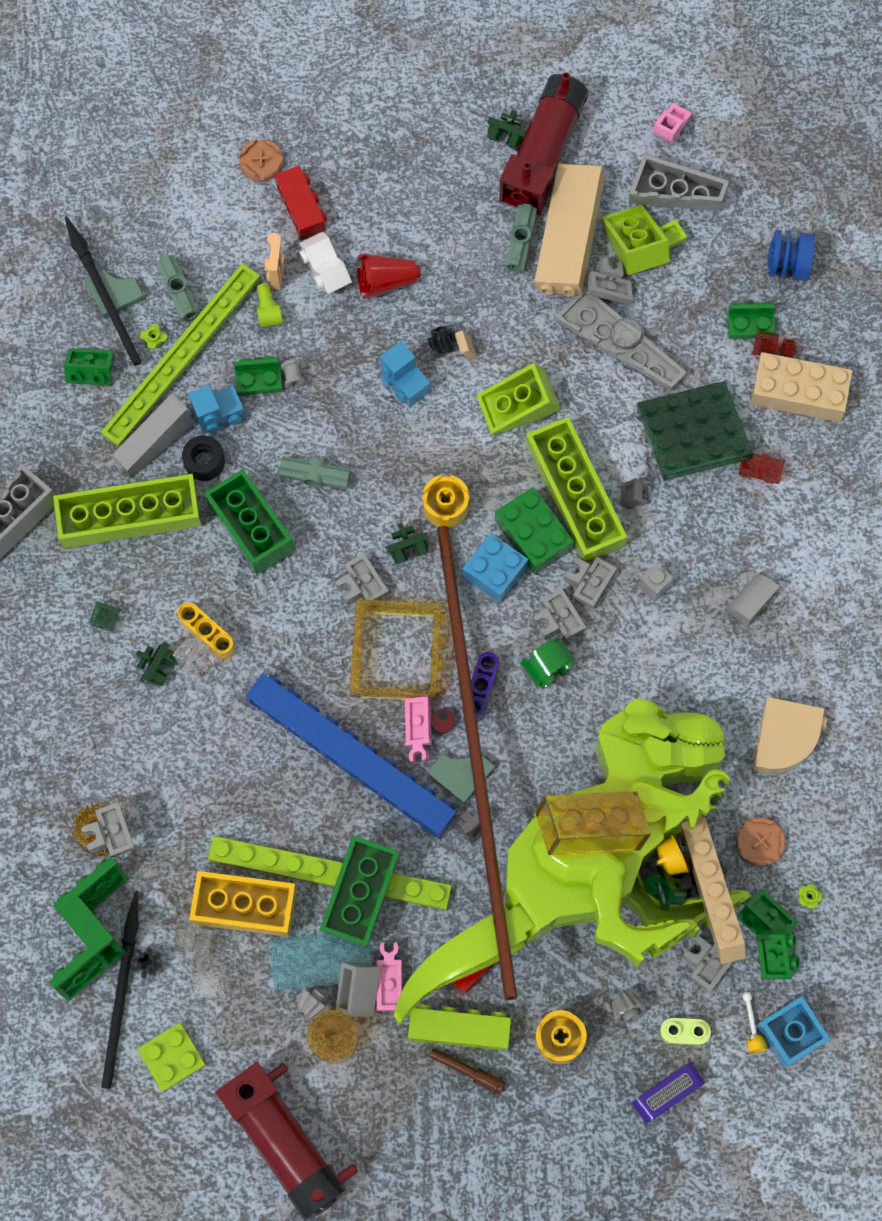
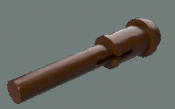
M434 1048L429 1055L430 1058L472 1078L473 1083L492 1091V1095H501L506 1085V1081L502 1080L503 1077L500 1076L498 1078L481 1068L476 1070Z

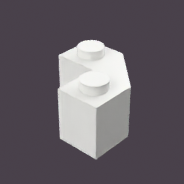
M318 233L298 243L301 248L299 252L300 258L311 269L315 276L313 277L315 284L319 290L323 289L329 294L352 282L344 262L337 257L331 241L325 233Z

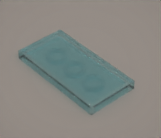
M333 934L270 941L274 991L301 989L305 986L318 987L339 984L342 962H359L372 965L370 944L367 947Z

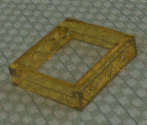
M356 599L350 678L351 697L405 700L407 698L428 696L431 701H436L437 694L442 692V680H438V671H443V657H439V648H444L445 634H440L441 625L445 626L446 612H442L440 603ZM366 614L434 617L430 690L361 687Z

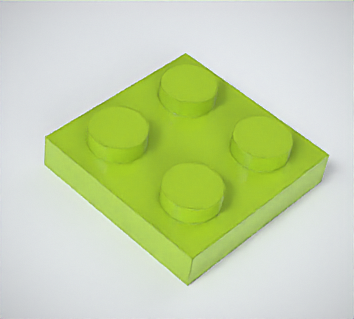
M181 1022L137 1048L163 1093L206 1066Z

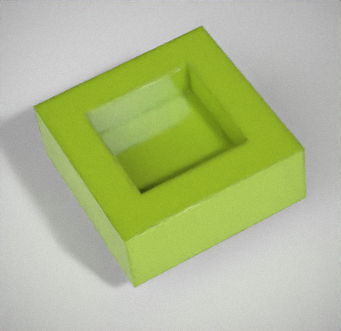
M676 219L659 227L669 241V249L687 241V236Z

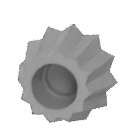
M308 986L303 987L297 1006L306 1016L315 1020L332 1008L330 1002L326 999L328 996L321 989H313Z
M630 991L618 995L612 1001L615 1023L630 1024L637 1021L646 1010V1004Z

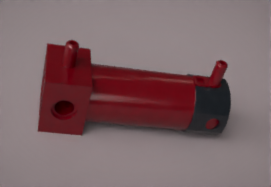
M568 72L554 74L549 77L517 155L511 154L500 178L499 202L516 208L524 203L530 204L537 208L536 215L541 216L552 191L553 174L589 96L585 85L571 77Z
M255 1062L215 1091V1093L234 1121L241 1125L288 1194L287 1197L302 1219L307 1221L315 1215H320L338 1201L337 1199L347 1191L343 1183L358 1173V1169L354 1164H351L336 1175L330 1165H327L273 1084L276 1079L288 1071L286 1065L281 1063L267 1074L262 1066ZM248 1088H253V1096L249 1099H244V1091Z

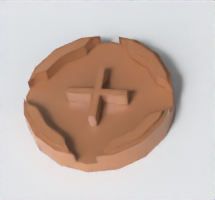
M252 140L240 151L239 163L241 171L247 178L253 181L264 182L271 180L282 169L283 156L281 149L270 140Z
M761 817L749 820L740 828L736 844L739 854L746 862L762 867L769 866L780 858L784 852L786 841L782 829L773 820Z

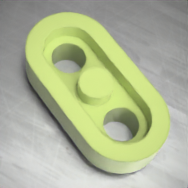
M669 1018L661 1025L660 1035L668 1044L699 1046L708 1041L711 1029L701 1019ZM675 1026L678 1033L676 1035L670 1034L669 1027ZM694 1028H701L703 1031L702 1036H696Z

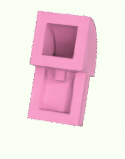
M672 103L669 109L664 111L656 121L652 133L674 144L678 140L680 132L690 120L692 113Z

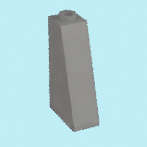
M172 393L115 451L113 458L116 463L113 465L121 475L126 473L131 479L193 427L188 408Z

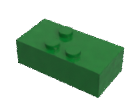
M244 469L204 493L208 506L256 575L296 551L293 539Z
M353 835L319 930L368 947L401 852Z

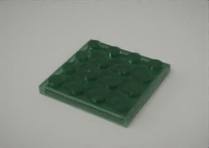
M725 381L637 402V410L663 481L753 459L752 448Z

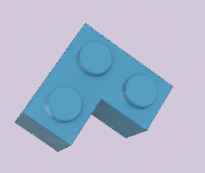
M402 341L379 357L380 378L387 387L391 386L395 390L394 394L402 404L405 402L410 408L431 392L430 381L416 367V357Z
M210 385L188 393L193 412L203 434L215 433L223 426L228 424L235 425L241 422L243 418H246L234 386L213 393Z

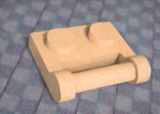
M272 233L267 238L271 250L270 258L266 257L265 271H267V281H270L272 290H281L284 254L281 252L280 235Z

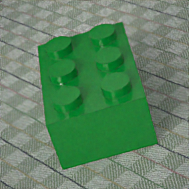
M534 486L495 511V522L515 550L528 558V568L534 575L573 551V539Z

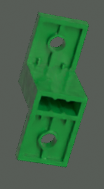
M112 857L101 861L91 874L82 877L72 890L63 893L53 905L88 947L85 951L77 953L71 963L65 968L57 970L53 974V978L48 981L68 1002L126 953L92 912L94 908L129 880V877Z

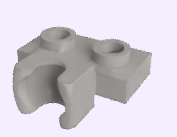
M606 257L602 258L596 264L595 271H591L587 275L588 295L628 305L632 301V284L629 280L621 279L623 277V263L619 261L615 268H611Z
M365 553L344 564L348 574L335 582L338 591L346 588L351 590L345 595L347 605L358 601L362 596L367 604L370 605L389 594L388 589Z
M575 557L573 567L579 573L566 572L563 579L567 584L576 588L573 594L574 599L594 609L616 573L617 568L598 557L595 558L591 566L582 559Z
M562 588L543 598L541 602L545 610L534 615L532 618L534 625L541 623L548 625L543 630V640L551 638L560 631L565 641L586 630L585 624Z
M119 802L95 810L99 822L96 821L81 828V831L86 836L96 835V839L87 845L90 853L108 848L110 856L113 858L135 849Z
M696 936L694 945L699 948V954L685 951L682 958L696 968L690 978L710 993L732 962L721 964L715 944L712 947L703 938Z

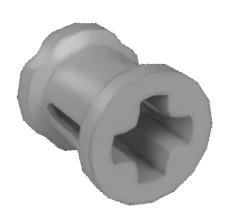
M287 360L281 364V369L286 377L284 385L288 389H296L305 384V380L301 377L300 360Z

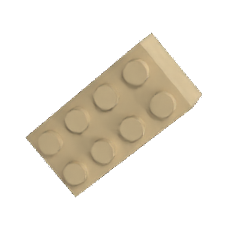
M761 352L750 405L841 422L846 409L852 370Z

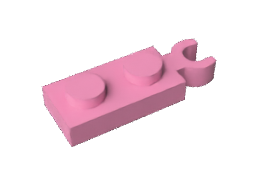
M428 696L405 699L406 746L413 747L409 753V760L412 763H416V756L422 753V760L428 762L429 753L425 750V746L432 745L431 699Z
M384 943L380 944V953L384 960H377V966L380 967L377 988V1012L395 1011L397 1001L402 992V961L394 960L399 951L397 943H394V950L390 953L384 950Z

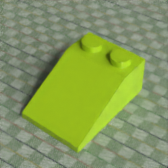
M642 204L601 217V222L618 261L623 263V269L627 275L636 274L670 262L669 241Z
M536 363L530 364L476 395L492 435L541 420L561 409L546 370Z

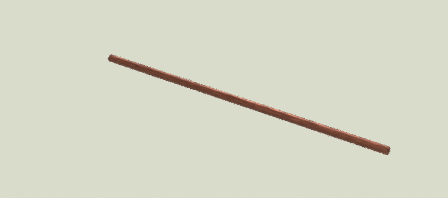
M440 526L437 528L504 998L505 1000H514L518 997L450 534L447 526Z

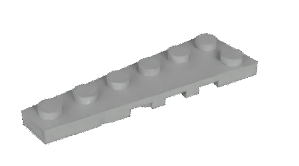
M584 287L583 295H576L555 316V321L670 391L687 374L682 367L600 298L588 295V288Z

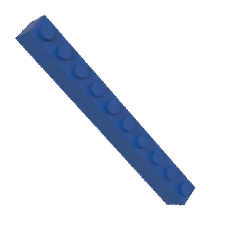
M262 673L245 695L250 704L437 839L442 837L456 818L455 806L446 799L441 801L434 796L436 793L426 785L423 787L415 782L416 778L407 771L402 773L395 768L397 765L387 757L384 759L376 754L377 750L368 743L363 745L358 742V737L348 729L346 731L338 727L339 723L330 716L325 718L319 713V708L311 702L306 704L301 701V696L291 688L289 690L281 686L282 682L275 676L270 675L268 677Z

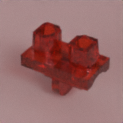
M744 451L738 474L749 479L755 478L764 480L766 483L779 484L785 461L767 457V453L758 455Z

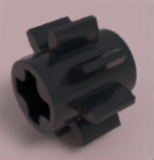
M439 326L432 329V337L427 338L430 348L433 351L437 350L438 354L451 351L454 348L452 343L457 341L454 331L452 329L448 330L447 326Z
M148 947L147 952H142L138 949L139 955L137 958H131V961L137 965L133 972L138 973L142 971L143 979H146L147 974H152L156 977V969L163 967L162 964L157 962L161 955L159 953L152 955L151 947ZM149 958L152 961V965H147L145 969L141 963Z

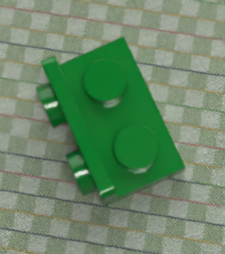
M738 302L730 305L727 314L729 339H774L775 304L759 302L757 304Z
M68 348L64 363L66 383L110 386L112 383L111 369L115 358L114 351Z
M271 356L259 360L244 358L234 362L236 392L238 396L283 392L279 358Z
M763 889L737 915V918L743 925L749 928L755 935L758 930H783L785 924H791L793 930L798 924Z
M785 924L783 930H758L756 939L762 979L791 980L800 965L799 956L795 955L797 940L796 934L792 933L791 924Z

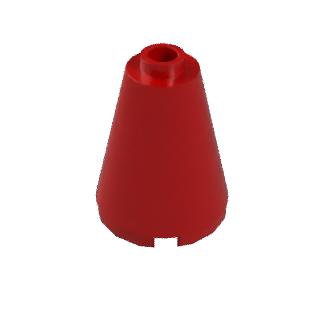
M367 253L359 254L357 262L361 261V268H357V279L360 293H365L362 297L363 299H370L415 284L417 279L421 277L420 266L416 265L414 260Z

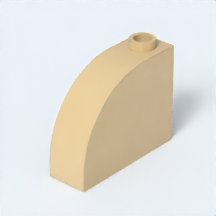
M767 697L763 707L752 772L781 774L801 765L815 748L821 730L825 731L827 717L823 716L825 708Z

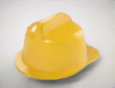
M671 835L669 839L657 847L659 860L656 864L657 866L662 865L669 875L684 872L690 873V867L677 839Z

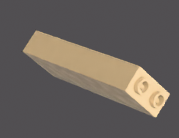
M558 164L534 281L538 293L544 295L563 294L569 297L583 295L605 181L602 166Z

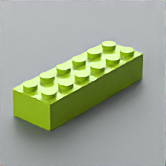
M569 416L527 433L526 446L568 534L574 541V546L580 559L589 562L596 557L599 558L625 547L627 535Z
M193 474L53 496L58 540L63 549L202 527L197 488Z

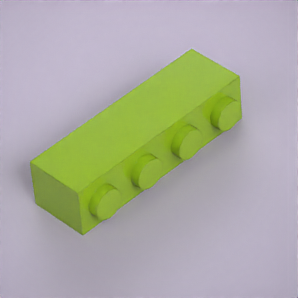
M417 1004V1008L411 1010L408 1041L508 1051L511 1018H506V1013L491 1012V1016L481 1015L479 1010L471 1009L466 1010V1013H458L456 1008L442 1007L441 1011L431 1010L432 1006Z

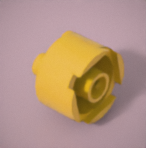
M451 475L436 476L424 487L422 496L423 512L430 523L437 527L447 526L450 529L464 521L469 512V493L467 486L461 479Z
M565 1010L548 1013L540 1021L535 1035L538 1052L546 1061L554 1064H567L578 1058L584 1049L587 1039L583 1022L577 1016ZM558 1032H562L563 1036H567L564 1043H559V1040L554 1039Z

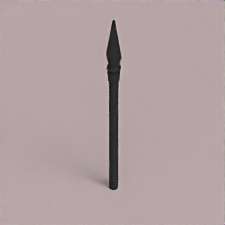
M66 216L65 222L71 247L78 254V258L87 269L133 365L138 366L142 361L94 265L91 252L88 250L87 241Z
M135 891L124 925V938L121 941L123 944L122 948L126 953L121 957L101 1088L111 1089L131 957H133L134 945H136L135 937L139 929L138 891Z

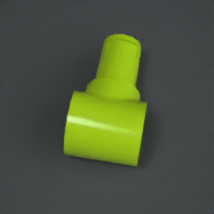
M267 283L258 285L257 292L260 304L259 308H257L261 328L283 324L280 307L273 300L270 285Z

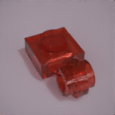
M757 330L752 354L760 356L761 352L775 355L776 350H778L783 356L793 357L794 353H797L798 347L796 346V341L791 339H784L782 343H778L780 334Z

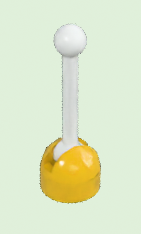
M745 992L742 998L746 1002L752 1035L747 1040L748 1053L767 1051L768 1046L765 1037L758 1034L751 1005L752 994Z

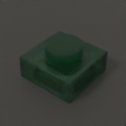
M97 601L89 624L112 632L120 609Z

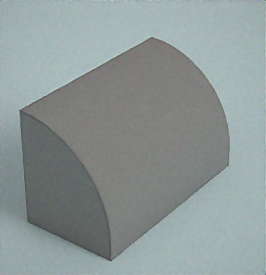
M756 574L725 610L748 627L777 594L780 586L768 577Z
M342 962L335 1011L348 1017L374 1016L380 967L359 962Z

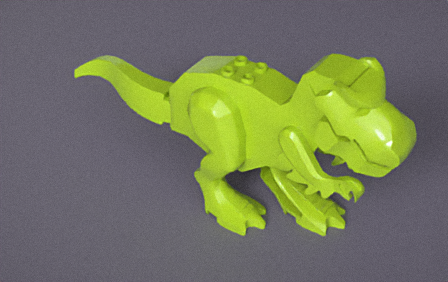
M634 698L623 711L602 724L595 751L605 783L573 792L568 796L564 793L554 800L555 805L547 809L544 806L533 814L535 818L531 820L508 849L504 909L511 955L525 947L524 941L526 944L532 943L556 927L596 922L595 942L619 952L638 969L642 966L646 955L650 954L654 959L683 940L685 935L691 938L696 937L700 930L699 927L703 924L707 929L710 928L700 896L684 900L682 906L671 904L669 910L661 909L658 898L645 891L639 874V868L658 853L657 847L669 839L671 835L675 838L679 835L681 844L684 847L681 822L688 821L689 829L693 830L697 818L702 817V815L707 816L709 812L716 810V806H712L710 800L713 798L718 804L720 803L722 798L720 794L724 793L725 790L718 786V782L722 781L727 786L730 778L724 771L719 770L725 756L723 745L724 733L714 719L698 713L676 712L667 714L656 703ZM702 780L699 787L689 795H682L664 788L676 783H695ZM728 891L734 911L738 910V906L751 897L747 891ZM624 905L640 918L641 925L633 926L628 922H624L622 914H620L621 906ZM492 914L443 944L412 974L400 994L394 1011V1018L399 1025L402 1024L407 1015L421 1000L434 991L499 962Z

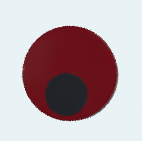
M439 709L431 716V726L435 732L447 734L454 728L455 718L449 710Z

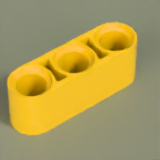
M189 602L179 607L177 614L182 626L216 657L227 660L234 655L235 646L230 635L202 610ZM189 612L195 613L194 618L191 620L184 619L185 614ZM206 627L212 628L210 634H201L202 629ZM223 642L229 643V647L226 650L218 649L219 644Z

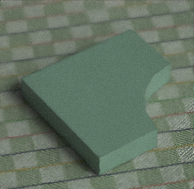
M104 269L98 272L117 312L145 299L135 278L126 280L116 279L110 276ZM90 276L84 278L103 317H108L109 314Z
M442 754L427 771L430 777L463 804L475 792L470 757L451 759ZM482 756L486 779L495 769V766Z

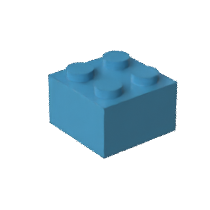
M490 533L462 568V577L492 599L501 603L527 570L528 558Z
M803 996L757 1025V1028L765 1037L766 1042L784 1069L830 1040Z

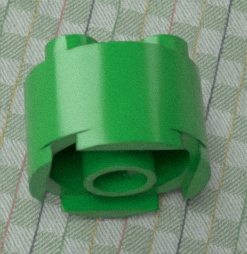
M556 636L555 640L551 639L531 653L532 658L528 661L524 659L520 663L536 687L540 686L544 690L554 682L553 680L557 674H560L562 677L573 669L575 658L561 638Z

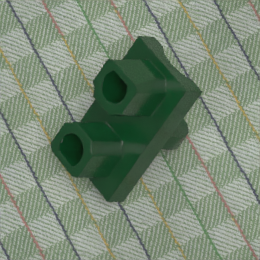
M512 110L510 115L506 113L501 114L500 119L507 121V123L489 116L487 121L489 125L487 138L499 142L502 132L507 133L509 137L506 141V146L517 150L526 134L525 130L513 126L515 124L521 127L523 120L517 118L518 111Z
M401 522L397 524L399 531L391 533L393 540L401 537L402 541L385 546L386 552L390 553L395 564L408 560L404 548L412 545L416 557L428 553L426 540L429 538L426 532L408 538L407 535L415 532L414 527L404 528Z
M165 642L160 644L153 657H151L154 649L150 646L146 648L145 652H136L135 656L140 659L137 668L143 670L146 663L149 664L140 682L145 685L151 683L159 687L163 685L167 674L157 669L160 662L171 668L178 658L177 654L168 649L169 644Z
M660 865V875L651 874L645 878L643 882L645 891L648 894L657 895L661 909L669 910L671 904L682 906L687 893L684 888H680L681 876L678 874L669 875L664 867Z

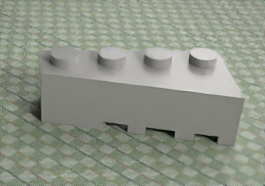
M644 154L629 193V204L721 211L728 191L729 181Z
M22 463L16 469L18 472L14 478L10 479L6 484V490L0 498V559L54 508L53 496L55 494L53 490Z

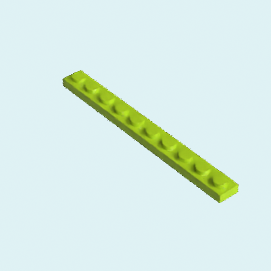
M243 263L238 267L101 431L103 437L117 447H120L130 437L260 281L259 274Z
M213 836L208 856L209 862L335 887L343 864L342 862ZM394 873L386 898L447 911L452 885Z

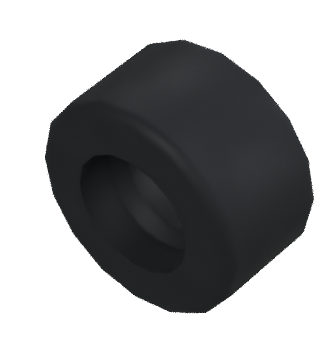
M205 435L196 436L186 443L182 451L184 467L188 474H193L194 479L201 481L212 480L223 471L225 465L224 452L220 443L213 437ZM201 452H210L212 454V460L204 465L197 464L195 457Z

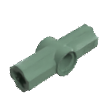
M530 204L518 205L505 262V268L510 272H524L537 214V208ZM522 236L526 239L518 240L517 237Z
M167 254L160 257L156 262L157 267L182 322L196 319L200 312L175 256ZM176 286H182L180 290H173Z
M283 456L280 463L279 477L302 481L304 484L316 488L325 485L347 490L350 483L351 469L328 465L327 462L317 458L301 460Z

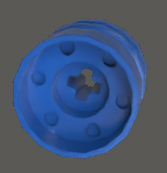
M776 229L768 250L767 264L769 277H775L777 268H780V278L783 279L787 269H791L792 280L808 281L813 260L815 234L799 232L796 242H791V231H786L785 239L782 241V230Z

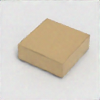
M463 330L455 333L461 354L469 360L477 357L471 337Z

